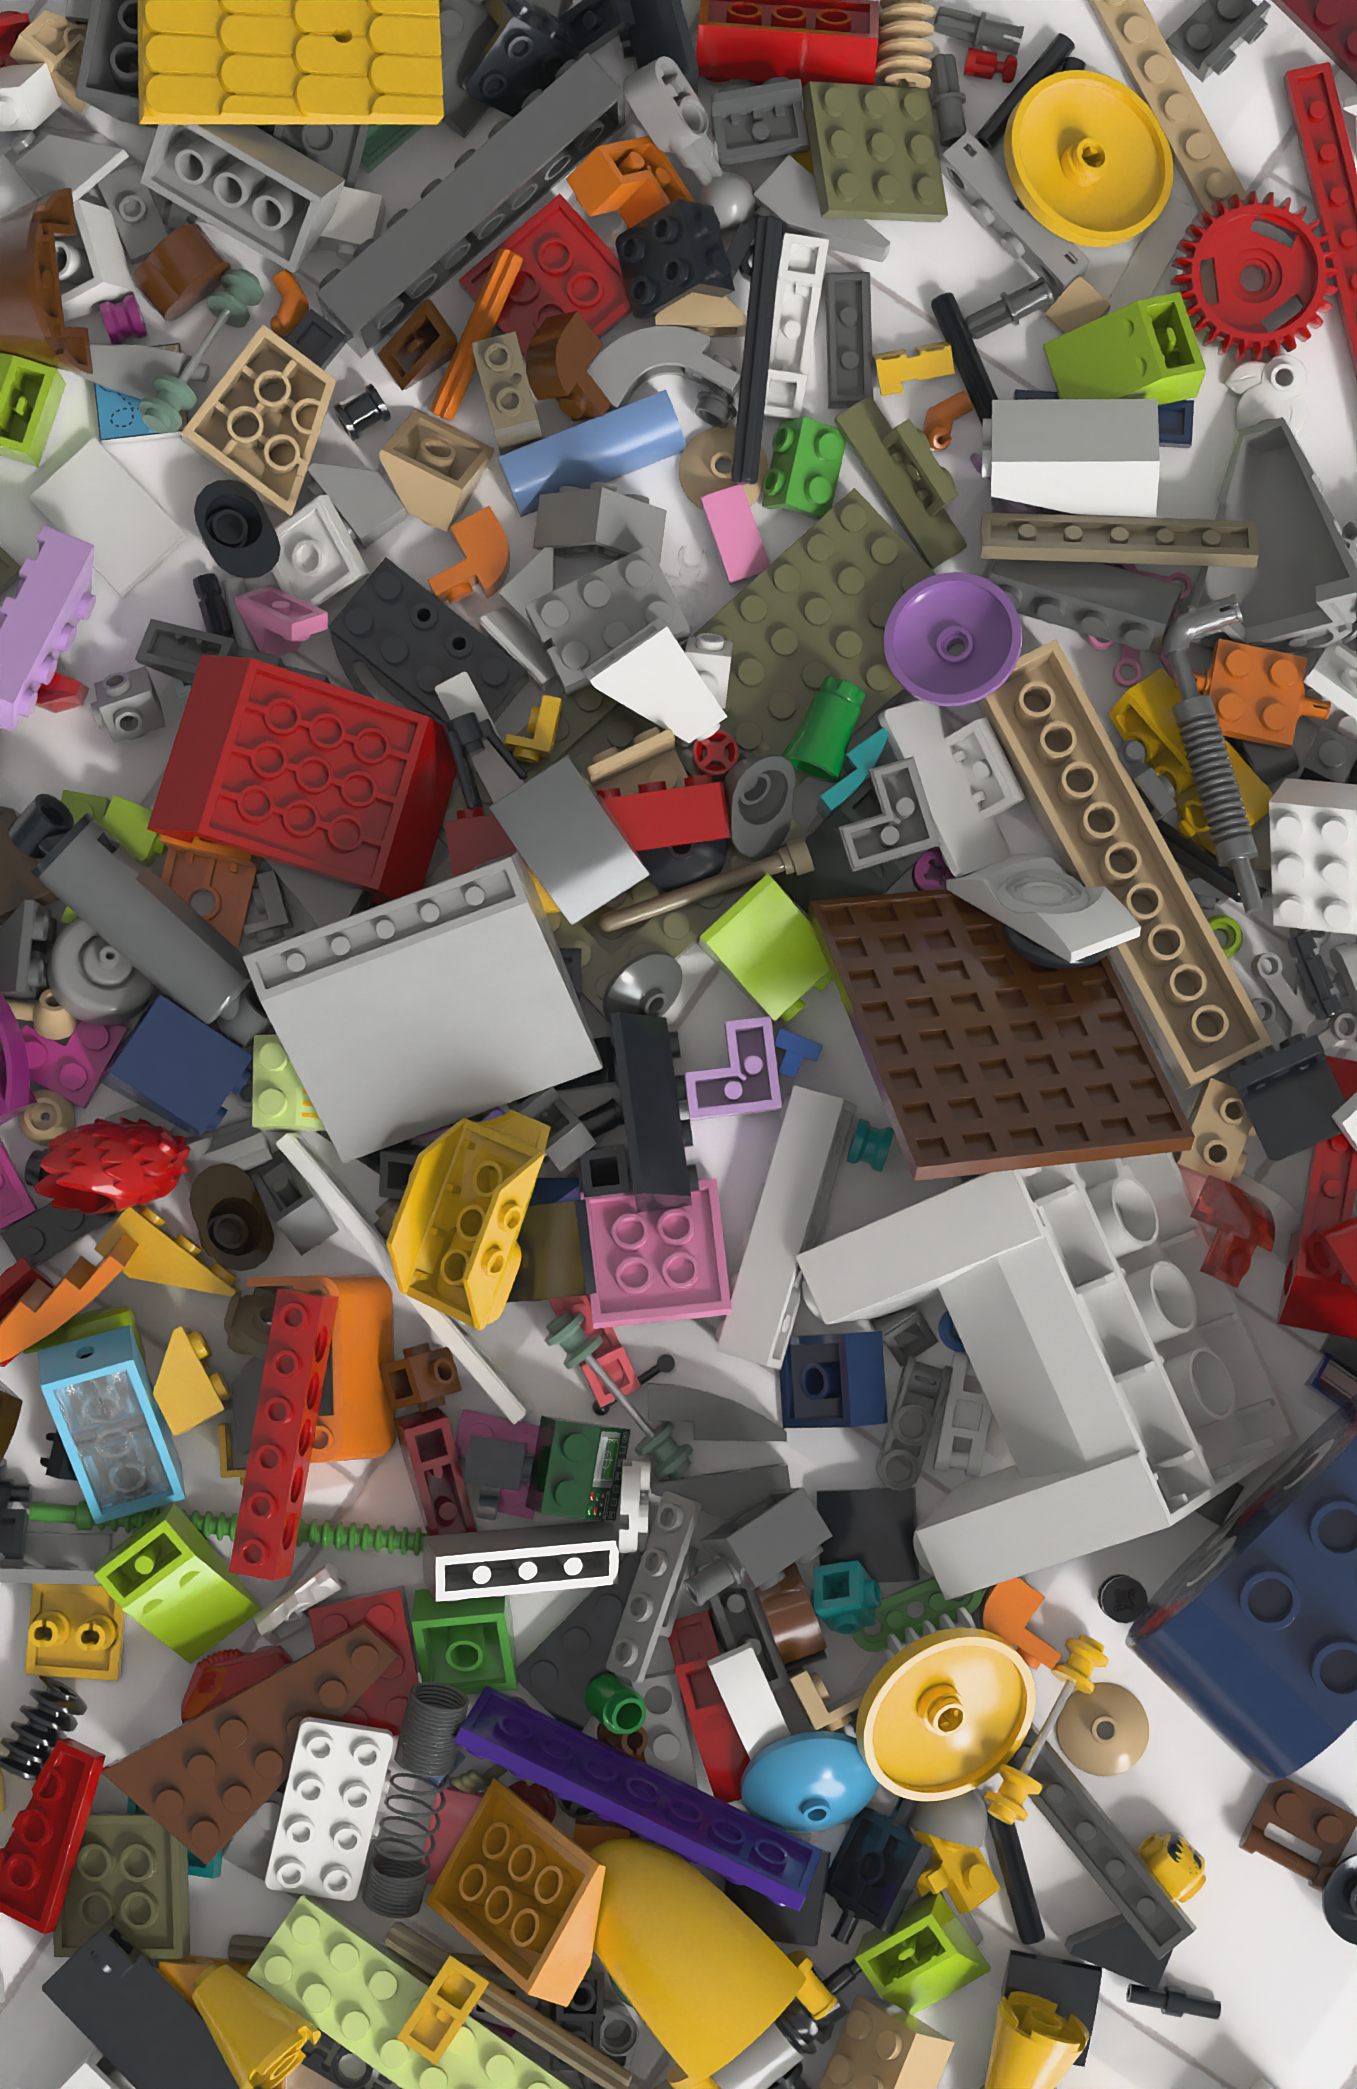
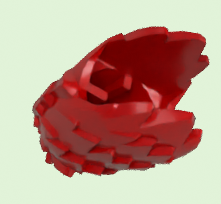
M120 1117L118 1123L97 1118L93 1124L78 1126L51 1140L47 1148L53 1151L46 1155L40 1164V1167L49 1175L35 1185L36 1193L54 1199L51 1201L52 1206L60 1210L80 1211L81 1214L95 1215L114 1210L118 1212L123 1211L131 1206H142L168 1195L177 1186L180 1175L189 1172L186 1159L191 1149L185 1145V1138L183 1136H174L165 1127L154 1126L141 1118L138 1119L137 1123L124 1117Z

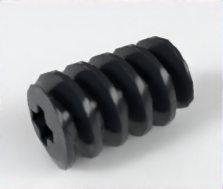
M42 1675L39 1676V1679L47 1686L46 1691L31 1689L29 1692L38 1703L37 1706L22 1705L19 1709L28 1719V1722L25 1724L13 1721L10 1725L18 1734V1739L14 1740L3 1737L0 1742L9 1751L8 1756L0 1755V1767L10 1774L25 1780H37L57 1741L68 1738L64 1731L72 1732L76 1729L78 1722L73 1715H84L88 1708L84 1700L73 1689L60 1681Z

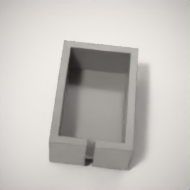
M650 545L525 604L526 615L544 652L547 651L548 660L566 697L592 685L583 673L584 669L658 618L668 627L678 643L690 637V626Z

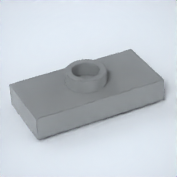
M137 162L106 175L97 183L108 209L112 212L116 228L133 265L146 260L159 242L169 235L149 188L140 183L142 172Z

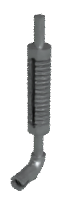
M1234 593L1229 597L1195 607L1194 604L1188 606V610L1178 615L1168 626L1163 640L1164 658H1169L1182 700V702L1173 706L1172 711L1177 726L1181 728L1179 734L1184 736L1181 741L1183 744H1186L1184 751L1188 753L1186 756L1187 760L1191 761L1189 768L1194 769L1191 774L1193 777H1196L1194 784L1198 786L1196 789L1197 793L1201 794L1199 801L1204 802L1201 808L1206 810L1204 817L1208 819L1206 822L1207 826L1211 827L1209 834L1214 835L1211 841L1216 844L1214 851L1218 865H1231L1245 913H1251L1263 908L1249 861L1258 856L1253 835L1250 834L1252 832L1251 826H1247L1250 822L1245 817L1247 815L1246 810L1242 809L1244 803L1240 801L1242 796L1238 792V784H1235L1237 782L1236 776H1232L1234 770L1231 768V760L1228 759L1230 757L1229 753L1225 751L1227 749L1226 743H1222L1224 737L1221 734V727L1218 726L1220 724L1219 720L1215 718L1216 712L1211 696L1199 695L1187 655L1191 649V642L1204 638L1203 633L1238 622H1244L1236 594Z

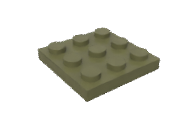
M810 81L802 88L821 217L940 223L948 216L928 89Z
M89 1813L57 1928L53 1932L54 1957H71L109 1919L148 1959H184L190 1956L187 1848L148 1813Z

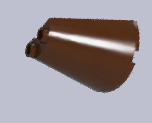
M63 188L53 190L0 218V353L15 355L56 369L87 375L93 374L88 328L65 327L54 236L77 235L72 189Z

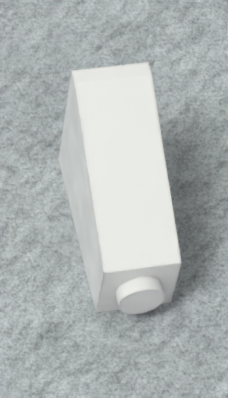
M659 618L583 670V673L594 688L665 730L671 729L674 735L688 743L695 739L702 741L712 736L720 728L719 722L727 718V715L668 627Z

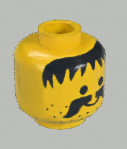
M1169 1832L1162 1836L1153 1833L1142 1842L1137 1850L1142 1860L1175 1901L1178 1900L1180 1903H1184L1190 1900L1206 1881V1876L1203 1874L1205 1870L1204 1857L1177 1832Z

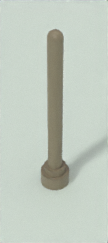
M802 835L785 841L786 846L778 849V854L604 914L600 919V926L604 931L611 932L760 880L767 873L771 876L786 871L787 875L796 872V875L799 876L815 869L805 839Z

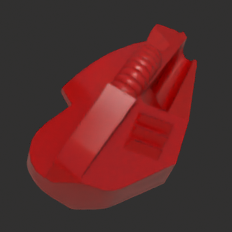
M281 1645L263 1646L250 1653L242 1652L238 1648L234 1650L224 1649L223 1651L219 1650L217 1653H212V1656L208 1655L207 1659L203 1658L202 1662L197 1663L181 1704L182 1724L184 1721L247 1686L250 1687L271 1675V1672L280 1667L293 1663L294 1660Z

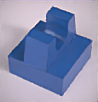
M780 1028L774 1045L786 1050L778 1072L796 1078L803 1058L805 1057L817 1062L823 1044Z

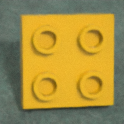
M33 1583L25 1674L118 1681L121 1674L126 1613L102 1585Z

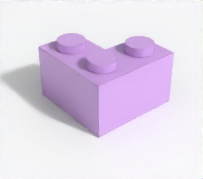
M771 1016L725 1021L724 1029L729 1067L686 1072L684 1075L690 1121L773 1112L782 1109Z

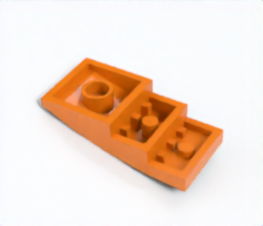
M124 1233L96 1267L81 1255L53 1289L37 1278L0 1322V1363L14 1357L53 1333L92 1302L123 1270L139 1244Z

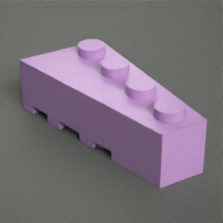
M43 525L37 537L39 554L36 560L26 558L19 571L21 579L16 589L15 599L6 596L0 608V727L13 732L22 716L28 718L32 713L37 701L38 689L42 683L48 685L51 682L57 668L58 656L61 651L67 653L71 649L76 637L78 623L81 619L85 621L89 619L96 603V596L91 594L94 545Z

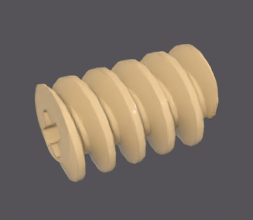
M880 0V6L883 10L879 14V24L881 26L878 39L880 46L877 49L879 63L875 69V76L879 81L891 87L921 89L930 87L931 79L928 76L919 74V72H926L932 67L930 59L920 56L933 51V44L928 40L921 39L934 34L935 27L923 21L935 17L936 9L933 6L924 4L932 0Z

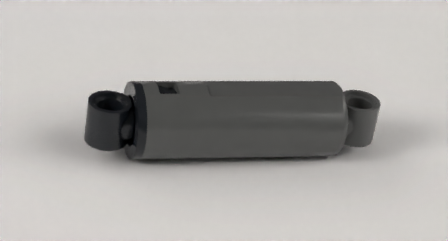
M40 794L35 797L10 825L8 830L13 844L25 855L34 859H42L31 873L177 1006L207 1026L217 1018V1024L221 1032L228 1040L241 1047L252 1045L254 1043V1036L262 1035L272 1025L259 1000L253 983H250L252 979L244 962V955L88 812L74 825L73 815L63 802L49 794Z

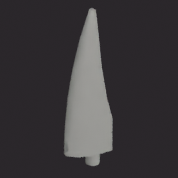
M90 344L93 374H74L108 389L142 400L148 396L156 397L157 393L154 390L153 383L158 375L168 374L179 378L192 356L140 344ZM199 363L189 379L206 383L209 378L210 366Z

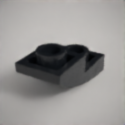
M586 1972L569 2005L565 2007L553 2003L552 2013L553 2022L600 2051V2022H603L604 1972ZM550 2053V2070H576Z

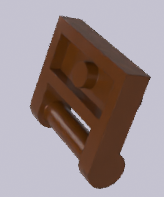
M1284 1778L1268 1784L1240 1838L1238 1847L1250 1854L1256 1851L1307 1879L1308 1886L1323 1892L1328 1875L1337 1865L1357 1826V1816L1296 1782ZM1268 1823L1276 1825L1321 1850L1322 1853L1318 1861L1315 1863L1265 1836L1264 1831Z

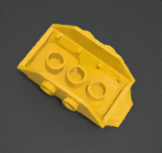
M513 1110L483 1122L462 1118L418 1154L415 1165L409 1174L407 1187L398 1211L393 1218L392 1227L386 1241L399 1292L478 1330L485 1329L486 1324L493 1323L500 1317L520 1266L522 1256L517 1238L545 1155L551 1126Z

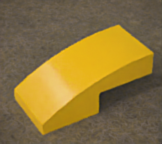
M450 1955L397 2036V2039L434 2065H437L490 1982Z

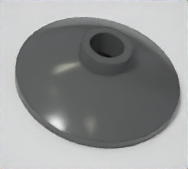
M660 951L644 953L626 963L610 981L603 998V1012L607 1021L612 1025L610 1013L617 1012L662 1017L673 1005L680 992L683 979L680 964L668 953Z

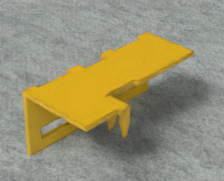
M947 341L915 346L913 347L914 350L918 351L920 355L907 358L905 349L873 354L872 358L876 361L881 396L896 393L898 395L903 394L902 381L912 379L919 381L955 374L951 345Z

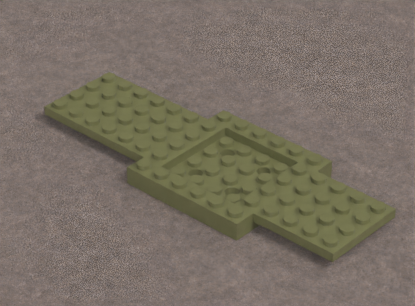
M855 488L691 636L697 637L701 633H713L722 636L726 641L733 642L725 709L722 708L727 718L719 722L721 726L718 730L726 731L735 739L739 751L738 759L740 753L749 752L755 756L762 757L782 755L802 722L814 693L820 690V686L826 676L846 680L858 686L865 693L864 700L859 708L861 714L852 736L904 690L895 679L886 660L884 651L885 626L891 610L900 597L915 584L936 574ZM687 641L680 646L684 653L686 650ZM590 685L567 697L563 691L557 697L561 698L563 707L551 759L540 757L538 764L517 761L527 773V778L523 780L524 783L567 755L574 757L587 777L586 768L593 765L591 758L612 747H616L618 752H621L636 745L633 739L639 734L658 727L660 732L665 731V729L594 688L593 685ZM528 724L516 734V736L534 738V734L527 732ZM674 735L675 750L688 777L701 776L695 769L692 759L693 747L697 739L688 743ZM795 770L794 789L809 776ZM476 771L473 773L484 807L485 816L493 815L489 806L494 803ZM724 779L712 780V783L724 782ZM461 786L449 796L437 837L447 849L445 821L457 820L456 811L467 809ZM727 804L728 815H729V822H730L731 809H730V807H729L728 804ZM792 817L790 830L784 841L772 853L763 857H748L740 853L733 844L732 838H726L727 856L720 874L778 854V849L786 846L785 841L802 835L805 838L808 834ZM690 844L672 846L677 854L682 855L690 850ZM450 857L425 878L422 889L453 878ZM645 878L626 890L627 898L622 905L618 907L603 905L574 925L569 922L562 912L547 913L546 916L559 948H582L581 994L607 1021L603 1012V998L610 981L626 963L639 955L654 951L668 953L678 960L699 941L700 936L760 880L611 932L604 931L600 926V919L604 914L667 892L655 887Z

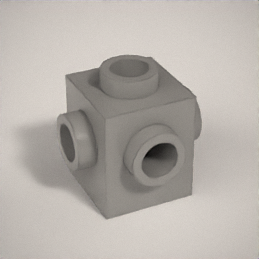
M146 666L126 673H114L107 676L104 680L94 683L97 701L90 703L92 713L99 729L107 727L113 743L126 739H137L147 732L166 726L161 701Z

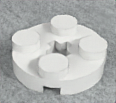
M623 1459L619 1553L637 1554V1552H644L647 1544L651 1462Z

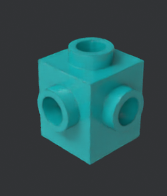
M858 1560L813 1567L814 1588L811 1590V1604L815 1615L819 1616L831 1631L840 1634H852L860 1631L861 1627L876 1625V1608L881 1606L880 1587L877 1580H873Z

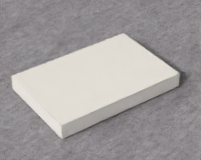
M94 437L28 497L32 504L58 531L94 545L93 568L121 597H124L188 537Z

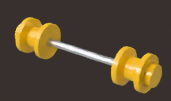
M1081 1634L1078 1640L1074 1638L1067 1639L1065 1647L1070 1652V1655L1065 1665L1056 1664L1053 1670H1051V1673L1065 1683L1024 1763L1020 1770L1001 1764L998 1769V1773L1003 1778L1000 1788L997 1792L987 1791L983 1797L990 1804L987 1810L988 1813L1004 1823L1012 1825L1015 1819L1023 1822L1026 1820L1028 1813L1022 1806L1028 1794L1039 1795L1043 1788L1037 1781L1028 1776V1773L1073 1688L1086 1694H1092L1095 1685L1089 1678L1094 1668H1106L1109 1659L1103 1654L1105 1647L1091 1637Z

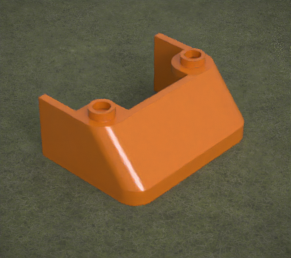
M374 1274L246 1277L247 1287L293 1286V1289L338 1297L332 1332L333 1415L318 1416L310 1463L373 1459L388 1453L396 1440V1428L393 1421L396 1418V1410H392L380 1366L395 1362L393 1292L389 1283L384 1278Z

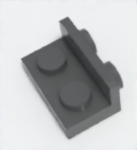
M1206 0L1166 40V43L1171 53L1203 83L1213 72L1220 76L1234 62L1237 57L1234 51L1244 41L1251 45L1268 27V23L1264 20L1271 5L1266 0H1263L1258 6L1252 0Z

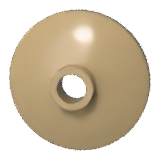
M716 426L703 430L688 442L686 449L681 454L679 461L681 487L687 498L701 510H703L699 500L701 496L738 485L731 480L732 469L728 473L723 474L715 468V464L719 460H728L733 464L735 427L726 426V428H720ZM762 447L760 451L758 481L755 485H743L750 506L761 496L763 481L768 472L767 458Z
M1093 1683L1095 1689L1092 1694H1086L1077 1690L1067 1699L1058 1716V1741L1064 1755L1078 1769L1095 1776H1114L1130 1769L1142 1757L1149 1740V1721L1141 1702L1130 1691L1111 1683ZM1102 1721H1108L1113 1726V1734L1107 1739H1101L1097 1735V1726Z

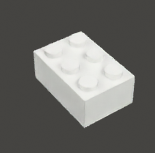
M1286 778L1269 801L1273 925L1357 935V785Z

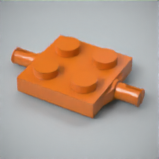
M1218 639L1214 644L1211 665L1205 675L1193 672L1201 696H1211L1216 712L1215 718L1219 720L1220 724L1218 726L1221 727V734L1223 736L1289 749L1293 745L1296 723L1301 715L1326 721L1330 714V710H1328L1331 708L1330 701L1305 697L1303 681L1308 659L1306 657Z

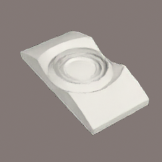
M1036 854L1014 855L965 876L947 879V890L1070 963L1140 936L1141 926L1128 909L1105 886L1084 888L1074 877L1067 875L1051 856Z

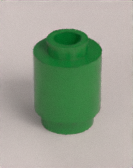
M604 1674L594 1679L588 1686L584 1699L586 1709L609 1731L615 1734H630L642 1726L646 1718L644 1699L622 1678L615 1674Z

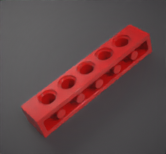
M277 1289L229 1572L272 1581L291 1576L338 1297L297 1289Z

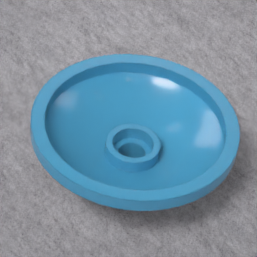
M829 1731L800 1733L772 1743L760 1751L748 1763L740 1782L742 1801L749 1814L785 1832L791 1833L822 1831L848 1821L871 1801L879 1786V1782L860 1755L857 1738Z

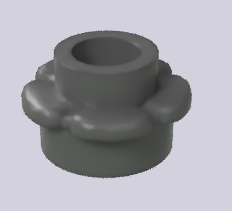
M711 388L709 393L706 391L698 393L697 398L700 401L695 408V413L704 422L714 427L726 428L729 421L733 417H737V410L733 406L735 400L727 392L718 388Z

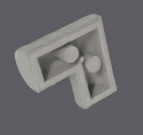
M914 756L869 769L882 814L838 828L841 847L851 873L941 845Z

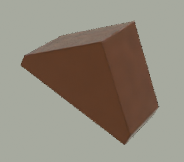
M428 299L418 307L377 355L403 391L449 362L458 342L455 333L432 300Z

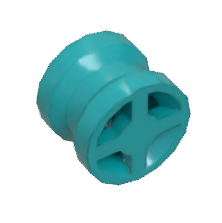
M859 1118L846 1162L853 1164L860 1161L865 1162L871 1166L872 1170L882 1172L893 1139V1128L884 1127L877 1129L871 1127L869 1121Z

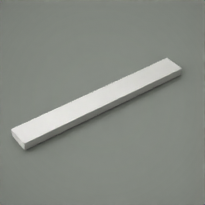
M299 1132L285 1134L275 1144L398 1288L386 1244L387 1240L374 1226V1220ZM403 1294L514 1425L532 1410V1406L459 1320Z

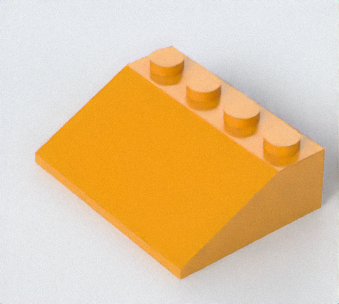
M493 1778L425 1903L527 1994L567 2007L591 1965L606 1867L504 1783Z

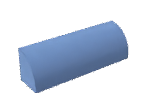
M663 390L606 413L601 417H596L499 456L498 459L520 517L538 510L539 498L542 494L558 493L559 488L562 486L590 489L591 483H607L681 453L686 449V444L667 390Z

